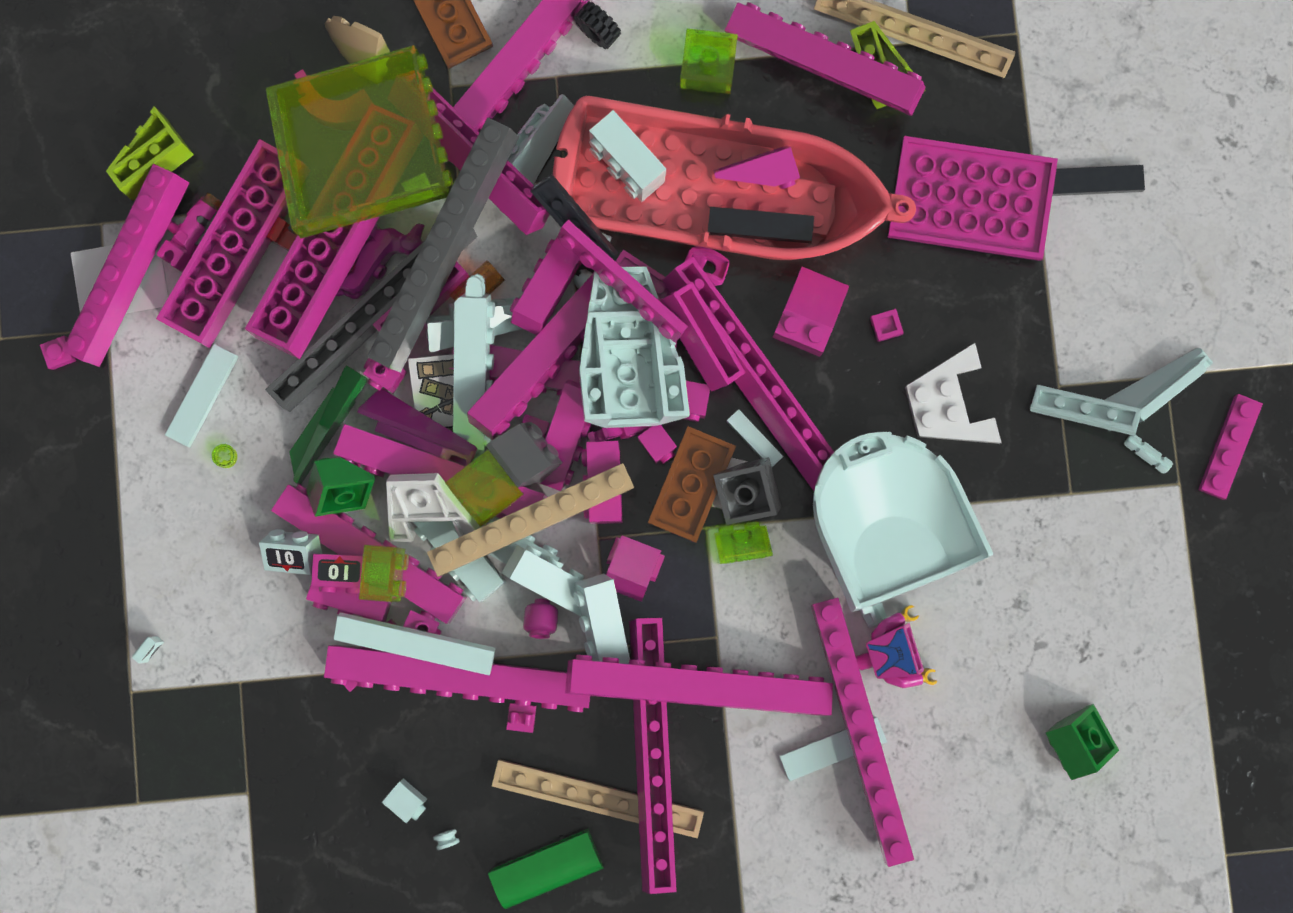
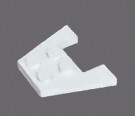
M975 343L905 387L918 437L1001 443L995 418L969 423L957 374L982 368Z
M438 473L390 475L387 479L389 542L413 541L416 533L411 522L452 521L458 537L481 528L480 524Z

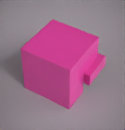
M623 535L621 538L616 537L606 562L610 564L606 575L614 579L616 592L642 602L650 580L655 582L665 556L660 554L661 550Z

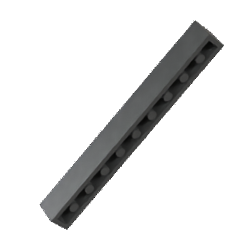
M487 117L367 356L368 358L401 373L519 138L511 128Z
M474 229L463 250L478 237ZM424 242L316 341L300 359H297L265 389L283 409L291 412L377 331L373 324L393 306Z

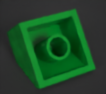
M341 457L322 458L314 461L306 492L315 517L365 509L375 481L374 475Z
M1094 704L1088 705L1060 720L1046 732L1050 745L1054 748L1063 769L1071 780L1097 773L1119 751Z

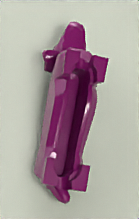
M418 223L408 234L404 235L394 228L381 229L375 224L369 235L371 239L365 242L356 258L352 271L347 274L336 296L345 295L351 299H358L364 295L376 279L381 280L387 272L385 265L394 254L400 253L409 256L423 243L421 237L425 225Z

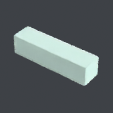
M739 409L726 421L760 459L769 457L772 467L783 458L779 451Z

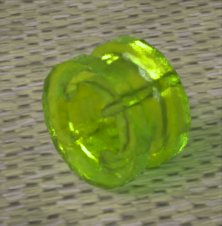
M220 444L213 449L212 460L221 468H230L237 461V452L230 445ZM229 450L230 453L228 455L231 456L230 459L220 462L219 460L222 458L219 457V453Z

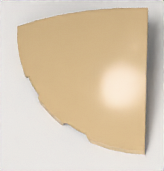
M333 16L332 19L328 18L325 22V27L342 56L361 75L380 87L389 71L385 61L390 54L382 35L357 22L350 26L347 20L339 16Z

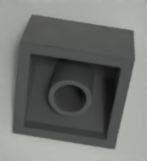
M532 422L520 423L486 445L517 487L541 483L563 463L558 457V451L546 442L542 436L541 429Z
M769 457L744 462L713 475L726 525L774 516L778 514L782 507Z

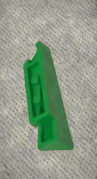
M347 365L344 367L336 387H332L289 451L294 474L293 482L296 484H302L312 469L314 461L318 460L355 405L356 402L354 400L369 380Z

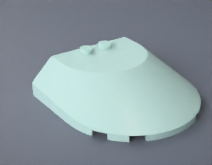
M874 432L858 436L837 449L827 460L818 476L813 496L815 524L851 612L866 609L952 575L993 555V551L953 469L941 455L936 456L925 448L927 444L913 437L906 436L904 438L892 435V432Z

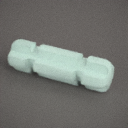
M1130 435L1125 440L1124 445L1131 451L1135 450V454L1151 466L1155 465V469L1159 472L1166 473L1172 467L1173 463L1167 457H1161L1162 454L1148 443L1141 442L1142 439L1137 435Z

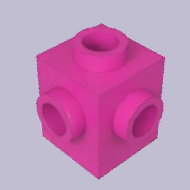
M368 358L364 365L365 371L363 373L369 378L367 381L369 385L379 391L384 387L394 394L407 371L402 369L400 373Z
M410 610L403 627L417 630L421 626L425 628L426 632L441 634V630L437 629L440 623L435 621L436 617L426 611H421L418 614Z

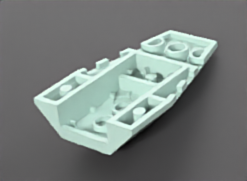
M622 267L658 299L647 267ZM595 271L579 366L584 421L604 428L658 426L689 417L684 364L681 356L679 357L676 351V343L671 339L665 338L656 325L651 321L645 320L640 315L638 309L631 303H626L620 297L619 292L612 286L606 285Z

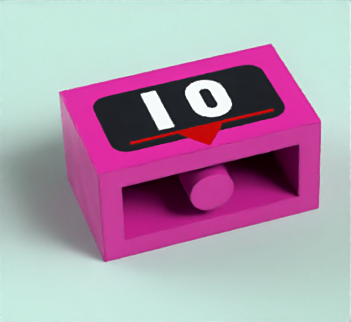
M313 554L311 586H319V592H335L336 587H345L346 593L362 594V588L370 589L372 557Z

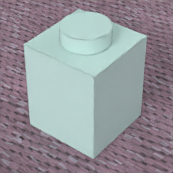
M403 778L382 803L407 823L411 818L416 821L426 808L423 804L427 798Z

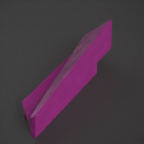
M384 389L377 390L358 408L357 413L378 421L375 428L376 432L446 460L450 459L464 466L471 467L477 451L475 445Z

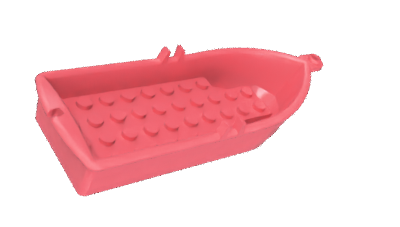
M583 96L577 100L569 113L558 139L556 149L566 151L568 155L565 158L554 157L553 176L598 229L766 259L796 260L832 253L859 241L885 220L906 223L916 213V205L911 198L898 194H889L875 173L864 162L843 147L808 133L755 125L750 118H746L745 123L731 121L728 114L720 119L600 97ZM612 110L617 113L666 168L665 182L642 203L637 197L635 199L631 198L625 191L624 187L626 185L620 178L614 179L608 172V165L604 160L598 161L589 150L591 148L589 130ZM788 145L791 147L800 178L795 180V185L781 189L779 185L774 187L718 179L715 177L713 170ZM710 207L814 216L812 244L730 237L727 235H709ZM898 207H905L906 212H900Z

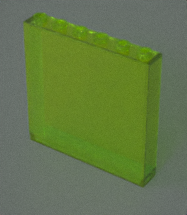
M415 45L266 88L291 228L300 238L447 198L450 186H453L451 173L445 168L448 156L444 146L441 147L439 140L443 138L440 124L436 123L434 117L438 115L435 101L430 98L433 87L430 78L425 75V70L428 69L427 60L424 54H419Z

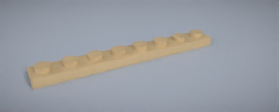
M817 0L814 10L859 26L875 21L886 36L1005 78L1015 56V51L874 0Z
M622 463L430 550L427 554L437 577H440L633 489L634 486Z
M501 759L498 760L492 787L639 823L638 794ZM672 803L673 832L698 838L704 811Z

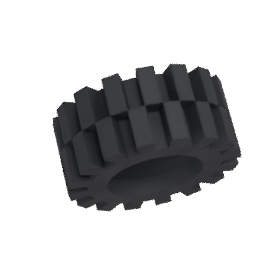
M588 1L574 16V21L580 27V30L588 38L592 39L593 43H597L599 47L606 50L621 35V29L617 27L618 24L613 21V18L606 14L605 10L602 11L600 6Z

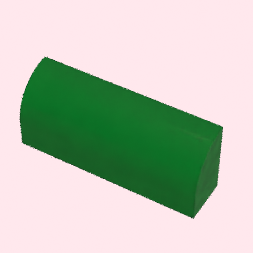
M585 829L491 868L488 876L500 904L504 909H508L604 869L589 829Z

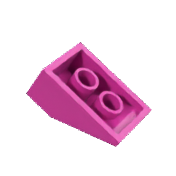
M788 145L713 170L715 177L718 179L774 187L779 185L781 189L795 185V180L800 178L791 147Z
M801 267L772 338L820 357L831 335L849 286Z

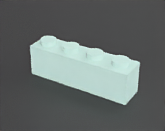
M452 521L414 522L417 526L414 529L416 534L423 541L428 539L433 545V548L430 550L459 538ZM485 556L449 572L456 581L461 579L466 585V588L463 590L473 602L476 599L479 602H483L506 583Z
M517 545L502 574L581 616L580 607L576 605L574 600V592H576L575 582L582 581L585 576L573 569H570L569 573L562 570L561 568L564 564L549 557L548 561L540 558L542 552L529 545L526 549Z
M601 574L575 582L576 592H574V600L581 611L582 617H579V623L586 635L587 641L584 642V647L587 655L592 656V661L602 662L603 657L618 658L620 664H629L630 657L614 579Z

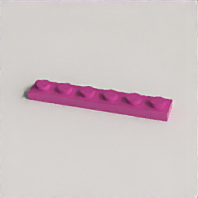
M570 220L561 227L557 238L564 248L572 250L580 258L583 265L592 268L606 285L612 286L619 292L620 297L626 303H631L638 309L640 315L645 320L651 321L656 325L665 338L676 342L688 327Z

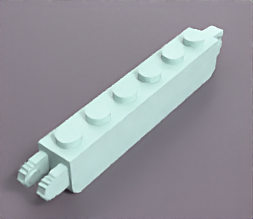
M478 273L471 275L466 280V293L454 302L453 432L477 447L473 462L469 468L480 471L484 454L488 449L486 445L492 440L469 423L467 412L494 383L493 380H489L490 370H493L494 354H490V344L494 343L495 331L494 328H490V318H494L495 302H491V294H485V278Z

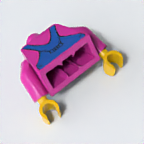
M913 605L905 607L901 613L898 612L883 619L873 630L871 640L866 643L868 653L856 656L858 667L861 671L873 668L877 679H884L886 683L900 688L919 686L923 682L929 685L937 683V680L928 681L927 675L930 672H936V670L931 668L923 669L910 623L905 624V621L912 622L919 617V615L913 618L908 616L907 611L913 608Z

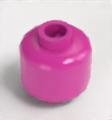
M535 599L534 603L525 607L523 629L529 633L530 637L548 639L551 634L556 632L558 609L550 604V600Z

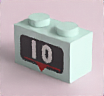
M282 529L270 531L259 542L263 566L266 571L311 575L313 554H322L319 535L308 534L305 531L285 532Z

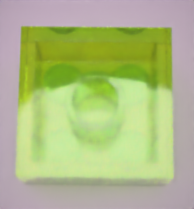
M687 28L680 88L730 94L738 34Z
M364 545L359 599L386 602L401 601V597H404L406 593V581H402L403 570H407L409 564V555L405 554V549Z

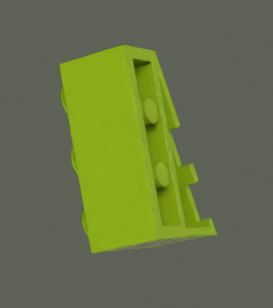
M875 21L850 30L858 54L864 51L875 57L874 61L881 64L884 61L893 63L898 67V71L905 74L908 71L913 72ZM872 99L876 109L887 106Z
M155 106L150 111L152 115L143 127L139 126L135 131L137 135L129 146L125 145L106 170L119 190L132 201L137 198L153 164L172 172L194 155L167 118Z

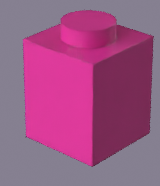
M662 425L652 426L637 437L655 464L660 461L665 464L675 456L673 451L677 449V446Z

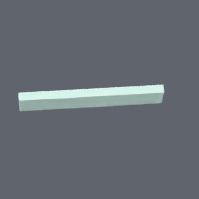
M341 612L337 616L334 640L489 676L496 649L486 645Z

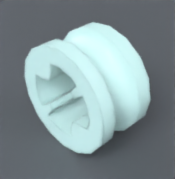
M456 829L442 832L433 837L438 842L437 850L448 848L460 842L459 838L455 837Z

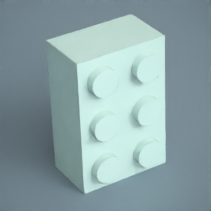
M614 110L589 130L590 152L598 161L604 160L608 165V172L614 179L620 178L626 185L624 189L631 198L635 199L637 197L642 203L665 182V166Z

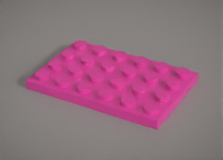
M904 136L894 194L911 198L916 205V213L906 223L890 221L888 238L1041 261L1044 256L1058 158ZM898 207L900 212H906L905 207Z

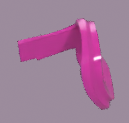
M699 246L692 247L685 261L694 257L702 269L707 260L712 262L716 270L713 274L706 273L714 286L722 285L728 271L729 260L713 249Z

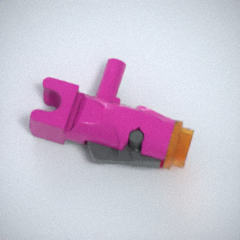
M207 192L188 211L187 217L182 224L177 225L171 220L167 230L173 233L174 236L170 242L165 240L158 250L157 256L170 263L171 266L180 272H183L223 202Z

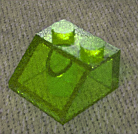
M489 450L485 451L445 482L480 527L524 495Z
M759 521L745 523L744 529L734 530L733 525L719 527V533L713 534L718 565L773 556L766 525L760 526Z

